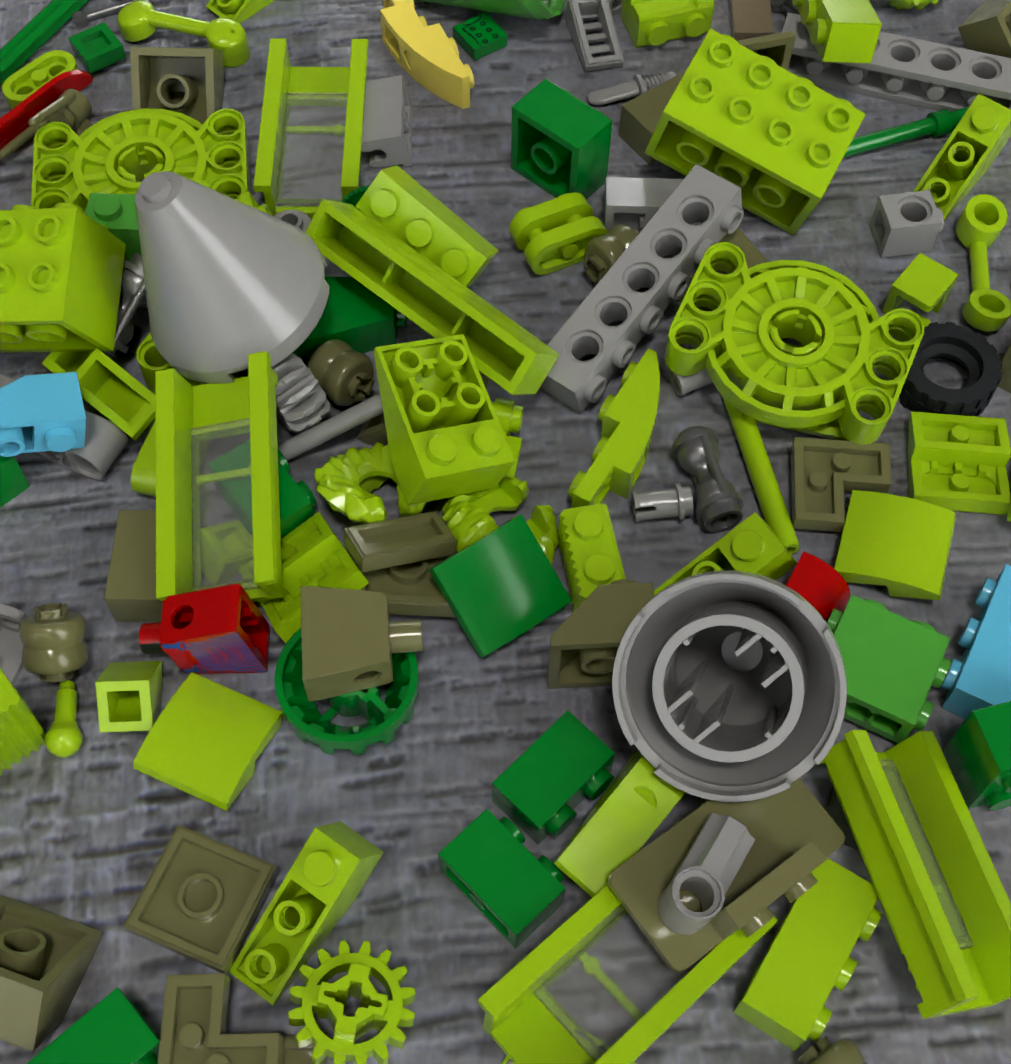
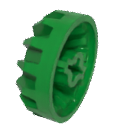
M300 628L285 644L275 669V691L285 721L289 722L296 736L304 743L308 741L316 743L320 746L322 752L333 755L336 749H350L354 755L365 754L366 746L380 740L384 745L388 744L394 739L395 730L402 723L408 724L413 716V705L416 697H419V676L414 652L392 653L393 681L385 684V702L380 699V693L376 687L328 698L331 708L322 716L316 707L315 701H308L302 681V637ZM338 714L345 717L361 715L368 721L357 726H340L331 723Z

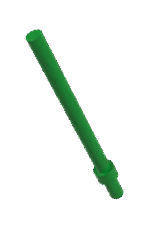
M969 107L951 112L947 109L928 113L925 119L854 137L844 157L926 135L934 138L949 134L953 128H956Z

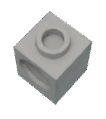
M930 190L879 196L869 226L879 254L883 258L931 252L938 233H941L943 230L944 218L942 210L936 207Z

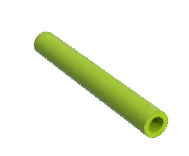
M723 397L765 522L791 555H793L801 547L756 420L737 410Z

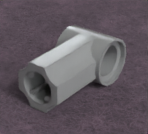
M714 812L708 816L673 879L661 893L658 901L660 918L671 931L680 935L694 934L700 931L722 909L725 894L756 840L748 832L747 826L731 816H722ZM679 890L693 892L702 904V912H694L686 908L680 899Z

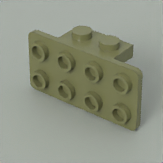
M798 778L792 782L790 788L767 798L745 802L706 801L616 868L608 878V885L669 969L674 972H682L740 929L746 938L759 930L775 917L768 906L784 894L787 900L792 903L814 886L818 881L811 872L844 844L845 836L802 780ZM712 812L722 816H731L747 826L748 832L756 840L725 894L722 909L700 931L694 934L680 935L671 931L662 922L658 913V901L661 893L670 884L708 816ZM679 890L680 899L686 908L694 912H702V904L693 892Z

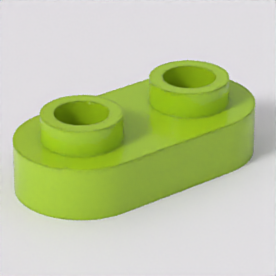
M63 50L49 51L9 76L2 85V91L8 106L13 109L51 79L64 72L78 70L74 56Z

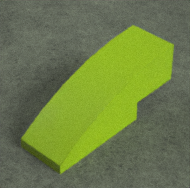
M97 347L91 352H51L42 362L52 373L77 372L82 398L133 440L136 441L155 419V394Z

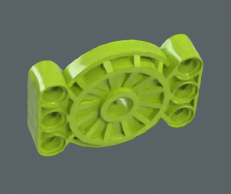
M141 108L120 112L104 118L86 129L80 136L63 122L54 121L46 123L36 131L34 136L31 206L37 209L54 208V205L57 203H70L80 206L86 212L90 193L136 194L141 184L138 181L145 179L152 173L166 171L179 174L235 200H238L240 195L247 191L253 196L251 150L243 115L234 109H220L212 113L202 125L199 121L183 113L166 109Z
M720 242L707 249L670 326L664 359L670 371L681 376L694 375L706 368L710 379L720 394L737 410L760 422L779 427L807 428L826 424L838 418L841 433L844 437L853 443L865 445L877 441L889 421L923 338L925 326L917 313L904 308L893 309L879 317L876 308L863 290L846 276L826 266L804 260H776L757 264L748 269L745 255L738 246L733 243ZM716 271H725L728 274H720ZM697 307H708L712 311H702ZM891 336H897L901 338L904 342L897 341ZM781 339H796L804 347H795L792 355L783 352L786 343ZM679 344H691L696 349H684ZM874 373L883 374L889 380H882L878 378ZM858 412H867L875 420L865 419Z

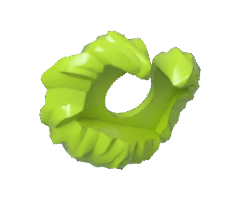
M376 442L370 449L363 447L359 450L355 447H350L345 455H337L336 458L330 456L329 461L323 467L315 468L314 479L317 485L316 491L327 500L333 511L344 514L349 520L357 524L385 521L388 513L385 510L382 497L371 494L374 489H379L389 478L397 483L398 508L401 516L417 515L422 512L427 503L407 506L391 463L388 444L384 446L382 443Z
M503 477L493 489L451 497L442 508V519L446 522L447 527L457 540L456 551L476 542L499 527L489 514L495 511H516L523 501L528 499L529 488L527 481H520L517 477L511 479ZM536 505L527 524L552 565L555 549L559 543L554 509L550 505Z

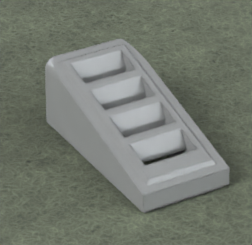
M568 0L565 18L585 72L623 67L624 58L608 0ZM589 20H596V21H597V22H595V23L583 24V21H589ZM601 31L598 34L586 35V32ZM604 41L606 44L589 47V43ZM607 52L610 54V56L592 58V54Z

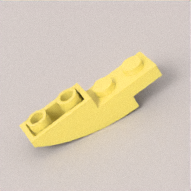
M383 0V9H380L382 41L397 63L416 82L431 93L462 109L470 107V89L474 88V77L470 66L463 64L460 60L454 38L447 37L440 23L428 26L424 16L418 17L413 0Z

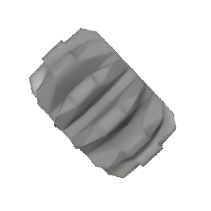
M291 353L281 362L271 367L278 375V386H276L277 418L291 433L298 435L320 424V421L329 415L330 403L326 398V393L322 390L319 381L313 376L310 368L306 367L301 358Z

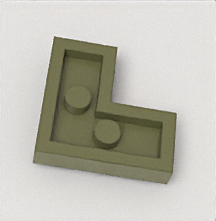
M794 437L791 445L792 525L794 529L841 532L845 524L844 491L861 490L888 494L892 485L890 444L871 443L861 445L845 440Z
M225 973L167 975L157 1064H282L284 1037L280 1033L226 1034L230 978Z

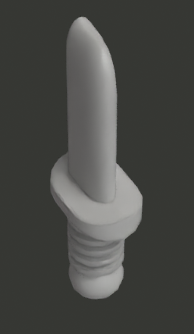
M669 71L666 74L662 73L645 78V80L642 79L640 74H636L633 77V81L591 92L587 95V99L593 105H603L637 95L640 96L675 77L677 73Z

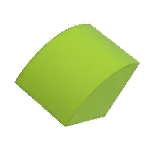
M162 661L109 663L95 681L100 733L151 730L159 717L161 709Z

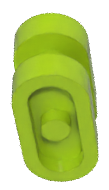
M577 192L562 194L555 199L523 208L515 214L509 225L511 238L517 247L524 251L525 260L532 271L538 275H547L583 262L587 243L592 238L607 233V229L601 220L593 216V209L584 195Z

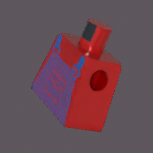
M230 584L168 596L163 601L161 622L144 623L141 625L139 644L144 654L166 652L175 664L188 674L191 672L195 674L268 672L271 626L241 584Z

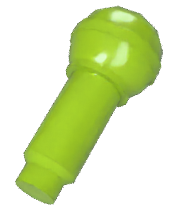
M69 680L59 683V690L56 692L54 722H52L45 735L46 748L56 757L74 755L80 750L83 743V735L76 722L77 691L75 690V683Z

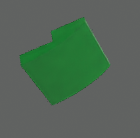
M522 514L511 518L476 542L466 545L428 570L480 658L517 638L572 601Z

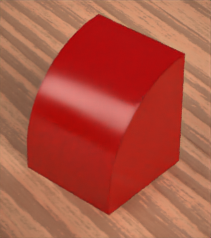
M803 551L786 586L805 598L820 613L824 620L828 622L834 608L844 612L850 599L849 586L840 573L818 557Z

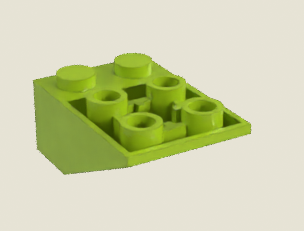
M464 334L375 347L373 352L391 463L407 506L495 488L516 461Z

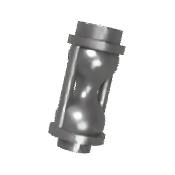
M136 252L130 262L124 261L123 267L125 268L122 275L114 351H103L111 356L115 354L117 349L124 353L127 352L129 349L127 344L132 339L134 333L132 317L139 306L147 304L142 256Z
M691 426L680 432L678 438L672 444V452L674 457L679 460L681 467L691 474L696 488L694 493L695 515L697 520L704 524L706 530L710 532L730 529L743 518L741 511L744 506L741 495L736 493L733 484L724 478L720 468L719 438L716 431L702 426Z

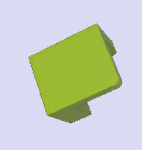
M919 253L892 284L882 312L888 313L893 309H897L905 299L925 312L932 310L938 314L947 303L959 274Z

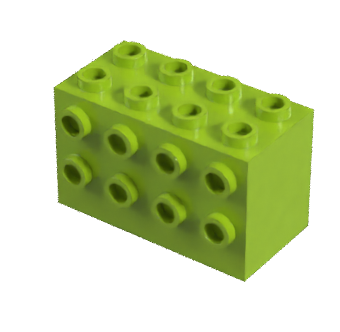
M710 28L665 107L645 150V154L685 176L697 164L741 188L743 208L794 235L822 199L866 114L856 109L849 101L836 98L816 87L811 80L798 77L778 66L771 58L759 55L740 45L733 37L720 34Z
M57 203L54 205V208L37 209L28 205H13L11 210H0V353L91 352L96 347L100 351H114L126 244L109 232L107 226L97 223L85 214L84 209L80 206L70 203Z

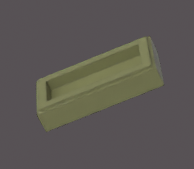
M433 511L344 528L343 543L363 573L452 555L456 551L457 540L438 512Z

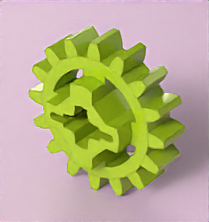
M343 940L339 943L338 956L331 958L329 953L323 948L317 951L319 967L316 970L304 964L300 967V978L306 986H292L290 988V1001L301 1005V1007L294 1008L288 1012L289 1025L304 1026L295 1036L296 1045L298 1048H303L312 1043L315 1047L311 1056L313 1064H320L327 1056L333 1058V1064H345L346 1062L367 1064V1059L372 1056L379 1064H387L389 1054L386 1046L390 1044L399 1049L404 1047L406 1036L398 1027L413 1026L415 1013L403 1008V1006L413 1003L416 993L415 988H400V985L407 978L408 970L405 966L390 970L391 951L386 949L377 958L370 956V942L364 940L358 953H350L346 940ZM349 971L347 975L333 984L326 982L336 974ZM371 975L383 984L390 1000H388V995L377 993L370 982ZM350 997L360 999V1007L356 1010L355 1016L344 1015V1006H347ZM313 1013L317 1014V1018L328 1020L334 1030L333 1040L320 1030ZM371 1029L381 1031L374 1038L355 1044L357 1038Z

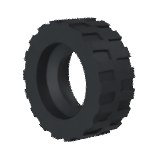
M938 322L929 323L924 329L923 338L899 395L900 404L913 412L978 417L983 413L985 407L988 406L1002 377V372H1000L1002 362L1001 358H998L996 354V348L993 344L990 345L986 341L987 338L981 333L977 334L972 331V328L965 325L962 327L952 322H946V324H938ZM932 358L952 361L968 373V383L961 389L941 387L924 375V364Z

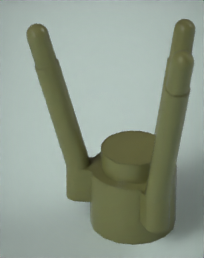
M75 89L65 90L56 101L30 118L28 121L30 126L0 150V160L13 153L32 138L42 125L49 122H63L80 136L86 129L92 126V123L87 119L92 113L90 101L85 95Z

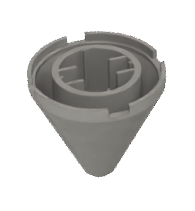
M174 172L152 173L141 182L135 196L150 331L157 350L170 366L184 377L194 381L212 384L234 382V376L231 373L248 368V354L267 351L271 356V367H273L295 351L317 325L329 296L330 287L324 279V267L327 266V263L312 238L303 230L288 222Z
M721 570L705 572L680 580L662 590L640 610L628 626L618 647L613 667L612 694L615 711L624 736L630 746L634 744L641 754L655 767L654 773L675 788L697 797L720 802H745L767 798L783 792L791 787L792 782L806 774L814 765H819L833 746L841 729L847 700V678L842 653L833 632L820 613L805 598L784 584L768 577L750 572Z

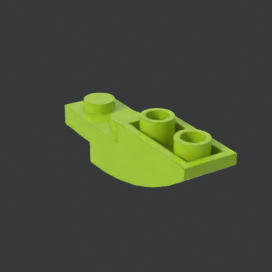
M648 348L638 363L632 361L623 374L620 384L621 389L617 395L609 394L603 402L598 414V419L602 421L600 441L593 452L591 459L593 463L586 473L579 471L570 485L568 496L572 498L571 508L601 504L610 491L627 499L637 483L647 460L657 415L660 371L656 351Z

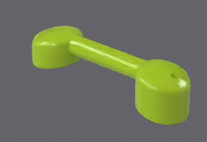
M137 0L125 5L119 11L117 17L121 35L126 41H141L152 35L157 28L206 38L209 48L223 51L225 67H239L250 58L251 52L245 29L240 23L231 18L221 17L213 19L211 22L156 11L153 5L145 0Z
M978 194L968 201L956 224L958 239L965 247L969 248L972 293L962 307V315L965 321L975 329L989 332L1001 329L1011 316V301L1004 294L992 290L990 287L987 248L993 245L1006 225L1008 215L1005 206L999 199L988 194Z

